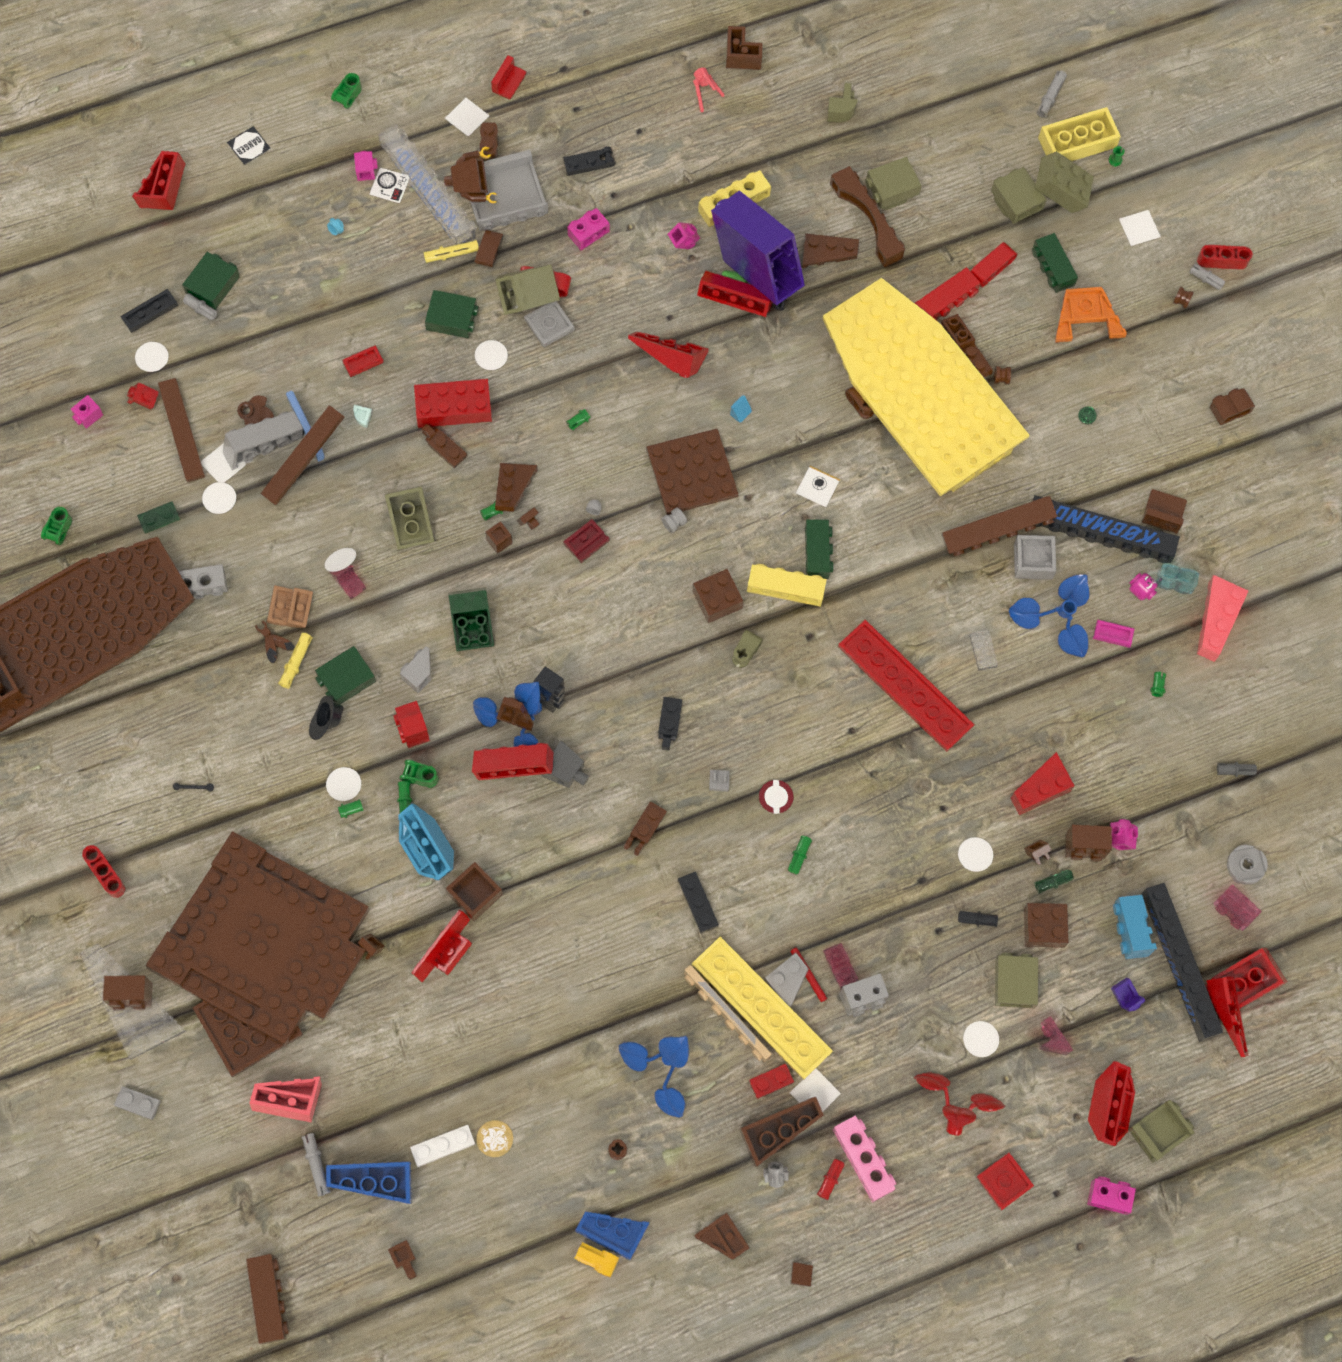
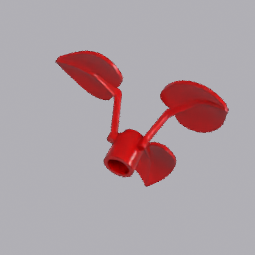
M928 1072L914 1077L926 1089L944 1091L946 1106L942 1108V1112L948 1120L946 1132L951 1135H961L963 1126L976 1120L977 1116L972 1111L973 1108L977 1107L981 1111L992 1112L1001 1110L1006 1106L991 1095L978 1093L971 1096L973 1103L969 1109L956 1107L949 1103L947 1086H950V1081L945 1076Z

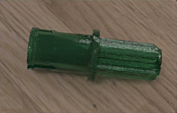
M1066 870L1056 875L1050 874V877L1036 881L1034 885L1036 891L1040 894L1052 888L1057 889L1059 885L1074 880L1072 871Z

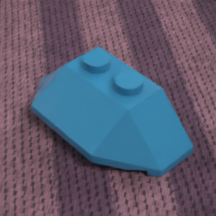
M414 803L408 806L398 815V820H400L399 842L419 875L440 880L453 870L454 850L432 816Z

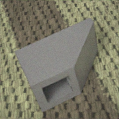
M427 646L423 650H418L414 655V659L410 663H406L400 670L401 679L417 693L431 681V654Z

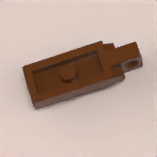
M428 424L421 428L422 433L427 437L425 441L428 443V446L454 469L467 457V453L438 428L433 430Z

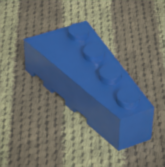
M411 1162L326 1165V1186L412 1204Z

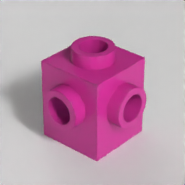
M679 222L668 233L675 248L691 249L700 239L696 227L689 223Z
M1126 819L1110 823L1112 827V847L1119 851L1136 849L1138 827Z

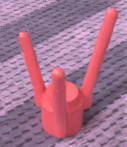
M699 68L694 73L696 79L693 80V83L696 87L700 111L703 113L704 109L699 85L702 87L710 85L712 90H717L722 97L725 95L711 75H709L707 69Z

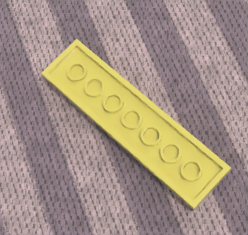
M721 937L692 963V966L803 1080L833 1052Z

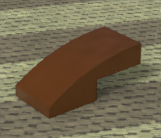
M489 230L485 231L475 258L476 264L493 267L498 249L503 240V234Z

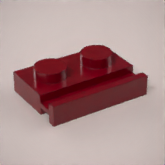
M591 519L564 540L563 544L582 563L608 543L610 538Z

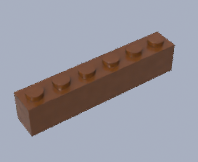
M1049 495L942 532L941 535L948 555L953 554L956 557L964 554L965 549L971 548L973 551L981 548L985 542L989 541V544L999 542L1000 537L1007 535V538L1018 535L1017 531L1025 529V532L1036 529L1035 525L1043 523V526L1054 523L1053 519L1057 518V514Z

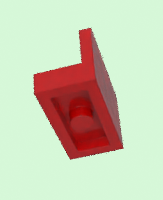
M507 55L491 81L492 92L509 100L512 99L526 76L525 70L514 66V57Z

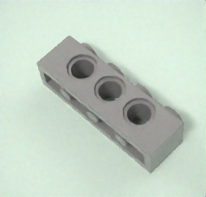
M222 564L178 571L185 584H192L188 589L194 599H201L204 595L209 594L220 596L223 592H228L226 573ZM204 581H211L210 584L206 586L202 585Z

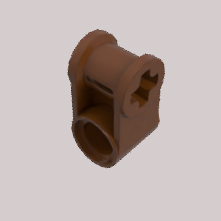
M854 386L845 390L846 398L861 418L869 419L873 417V410Z

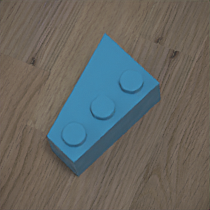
M1143 896L1119 897L1115 904H1113V911L1118 916L1117 932L1119 935L1121 934L1122 942H1120L1121 953L1125 955V959L1149 957L1157 949L1156 943H1151L1149 934H1152V928L1147 925L1146 918H1148Z

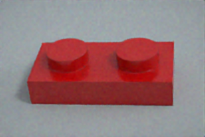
M783 1064L750 1079L749 1083L758 1100L793 1084L794 1080L787 1065Z

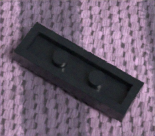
M167 288L120 317L132 333L178 306V303Z
M696 871L678 878L677 881L700 934L719 927Z

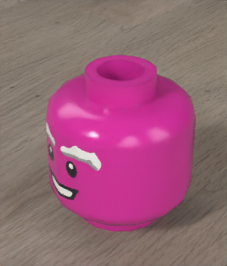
M1139 573L1129 582L1131 585L1129 587L1130 592L1140 601L1146 598L1150 600L1157 593L1155 589L1158 584L1147 573Z

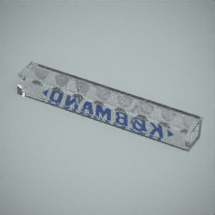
M395 124L378 134L380 145L455 245L467 243L476 238V225L472 220H468L465 210L456 204L457 201L454 195L447 192L444 182L437 179L435 170L432 167H428L425 157L422 154L419 155L416 145L407 139L408 136L404 129H400Z

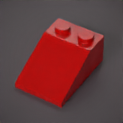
M1267 948L1259 949L1211 978L1217 979L1234 976L1240 1009L1288 982Z

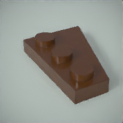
M500 463L495 511H515L523 497V492L531 482L532 476L537 472V465Z

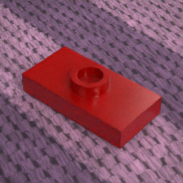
M376 345L342 360L350 378L384 363Z

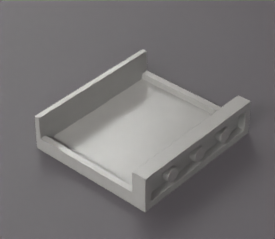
M530 150L484 161L488 193L485 194L496 193L497 195H490V200L497 202L490 203L487 200L485 202L470 201L479 231L491 230L497 226H507L513 222H522L528 218L541 217L548 213V203L545 202Z

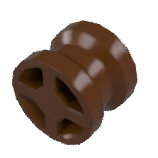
M1180 286L1173 303L1181 304L1186 309L1194 292L1185 291Z
M995 366L994 384L1002 382L1005 385H1009L1011 367L1001 368L1000 366Z

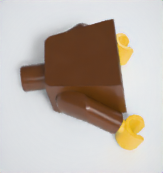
M483 147L480 152L476 150L464 153L456 161V165L451 167V175L444 177L445 186H453L454 192L460 193L461 197L471 202H485L487 200L490 203H496L497 201L490 200V195H497L496 193L485 194L488 193L483 159H489L491 154L486 156L483 154V151L489 150V148Z

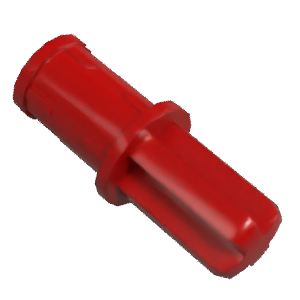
M838 1159L833 1160L827 1175L823 1176L825 1179L817 1192L819 1197L829 1200L835 1184L838 1185L839 1183L837 1180L845 1166L842 1161Z

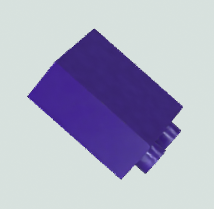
M740 190L728 199H722L716 204L711 213L723 261L769 298L775 305H778L805 286L794 233Z

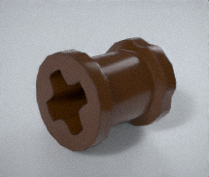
M613 1140L609 1145L610 1157L614 1160H621L626 1156L627 1146L622 1140ZM615 1145H619L623 1149L619 1155L612 1151V1149H615Z

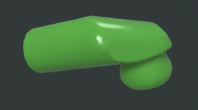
M728 270L722 272V276L747 283L737 272Z

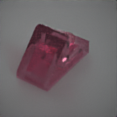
M351 565L340 571H329L350 599H353L366 589L365 585L354 573Z
M1051 1016L1046 1018L1041 1023V1030L1051 1040L1039 1049L1067 1056L1073 1049Z

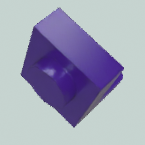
M1127 977L1111 987L1120 1007L1127 1011H1135L1145 1002L1144 997L1138 995L1133 983Z

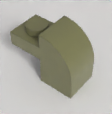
M844 83L843 98L829 97L827 122L842 123L854 116L858 99H854V91L851 90L852 83Z

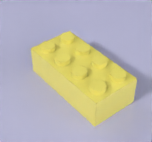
M1106 107L1043 126L1038 139L1046 156L1057 151L1070 161H1075L1114 149L1118 145L1121 136Z

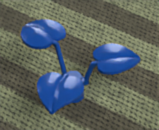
M1075 575L1067 578L1060 584L1058 594L1060 598L1066 601L1055 609L1039 613L1040 606L1032 598H1022L1009 608V615L1018 626L1025 629L1037 627L1040 623L1039 617L1058 612L1060 617L1067 618V630H1062L1058 635L1059 647L1070 655L1078 657L1086 655L1088 650L1087 633L1078 624L1070 628V622L1073 619L1071 615L1076 612L1077 607L1083 606L1089 599L1087 575Z
M539 682L521 683L515 687V699L524 704L533 721L535 720L534 716L542 711ZM486 697L475 699L473 701V708L478 720L486 727L496 725L498 712H496L497 706L495 702ZM522 728L520 735L514 738V747L518 745H536L539 742L535 736L525 733L526 729Z
M687 1036L664 1037L659 1042L660 1053L652 1057H647L648 1051L641 1044L635 1042L621 1043L619 1045V1052L625 1064L632 1070L643 1071L647 1068V1062H651L659 1057H662V1062L665 1065H671L663 1084V1089H658L655 1092V1101L658 1107L666 1114L673 1117H683L685 1110L684 1097L674 1088L667 1089V1084L674 1068H681L688 1061L689 1045Z

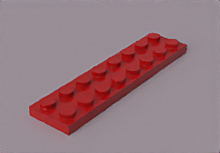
M866 620L838 644V647L946 752L974 727L975 724Z

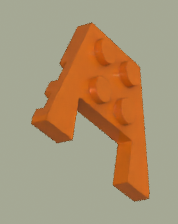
M1102 287L1066 289L1055 342L1072 341L1071 324L1107 322L1109 339L1125 338L1127 333L1125 328H1122L1120 319L1115 315L1112 304Z

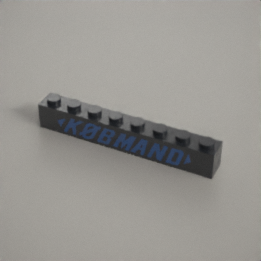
M1034 495V498H1033L1032 501L1041 499V498H1043V497H1039V496ZM1053 500L1052 503L1057 514V518L1053 519L1054 523L1043 526V523L1035 525L1036 527L1048 528L1052 532L1066 533L1070 537H1080L1087 542L1101 543L1108 548L1115 547L1125 553L1132 552L1139 554L1143 558L1157 559L1160 563H1171L1173 561L1180 538L1176 535Z
M1165 882L1146 888L1141 893L1198 1041L1200 1043L1218 1037L1223 1033L1222 1027Z

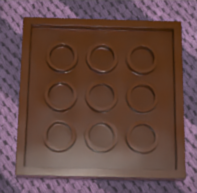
M718 428L646 446L666 515H670L671 511L675 508L686 511L738 497L739 494Z
M205 1001L193 1007L232 1078L284 1047ZM299 1026L289 1040V1043L303 1036Z

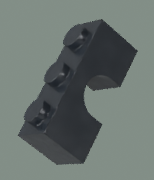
M545 666L534 682H539L541 705L553 713L556 709L559 710L565 702L564 679Z

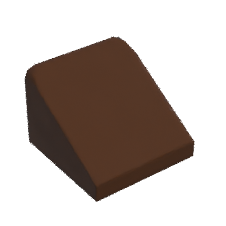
M793 1262L790 1284L811 1287L813 1265Z

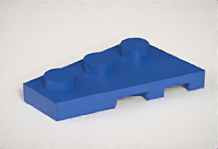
M585 1211L575 1232L631 1260L650 1222L632 1221L627 1218L621 1219Z

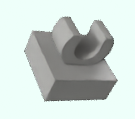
M710 770L709 791L728 792L730 771Z

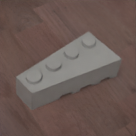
M294 411L283 412L274 418H265L259 423H251L244 428L233 429L227 432L224 438L223 454L231 470L238 468L237 464L243 461L246 464L253 461L252 458L259 454L265 456L276 446L282 448L301 439L303 427Z

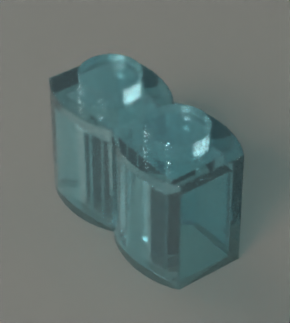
M1163 564L1157 573V587L1165 590L1174 589L1182 594H1192L1197 587L1199 573L1190 568L1180 569L1173 564Z

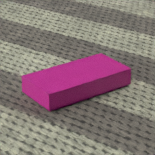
M1097 620L1093 639L1130 648L1134 628Z

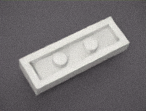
M465 1125L410 1148L417 1167L474 1146L475 1142L469 1126Z

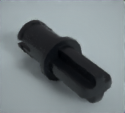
M959 911L958 922L975 924L976 927H979V925L997 927L998 915L983 914L980 911L977 913Z

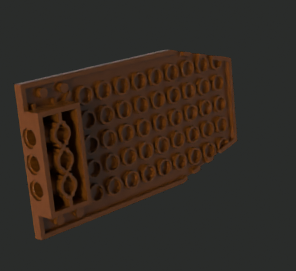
M158 537L134 543L133 546L126 548L121 547L110 553L104 552L90 559H81L0 605V733L136 655L195 600Z

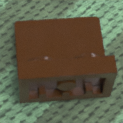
M1152 489L1141 523L1177 534L1184 521L1182 517L1187 500Z

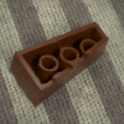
M816 1096L739 1128L754 1167L759 1166L763 1161L824 1116Z

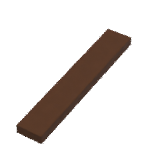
M173 378L159 382V389L186 481L188 483L205 478L177 380Z
M329 405L260 494L274 505H277L345 417Z

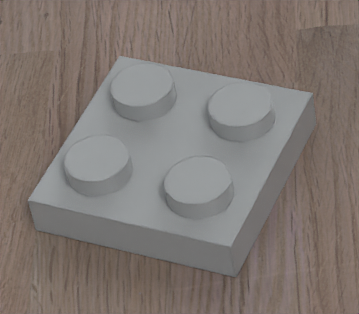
M557 301L548 303L524 316V320L543 348L574 331L573 324Z

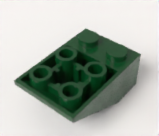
M486 587L448 592L456 652L494 646Z

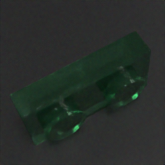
M173 501L137 515L145 534L180 520Z

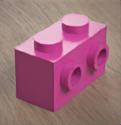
M597 208L587 211L583 217L572 221L568 226V236L580 251L609 233V222Z
M1098 1176V1179L1095 1178L1091 1181L1087 1205L1128 1215L1132 1212L1136 1188L1130 1187V1184L1119 1181L1116 1184L1110 1182L1109 1178Z

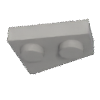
M795 953L766 976L765 979L780 998L791 1008L809 968Z

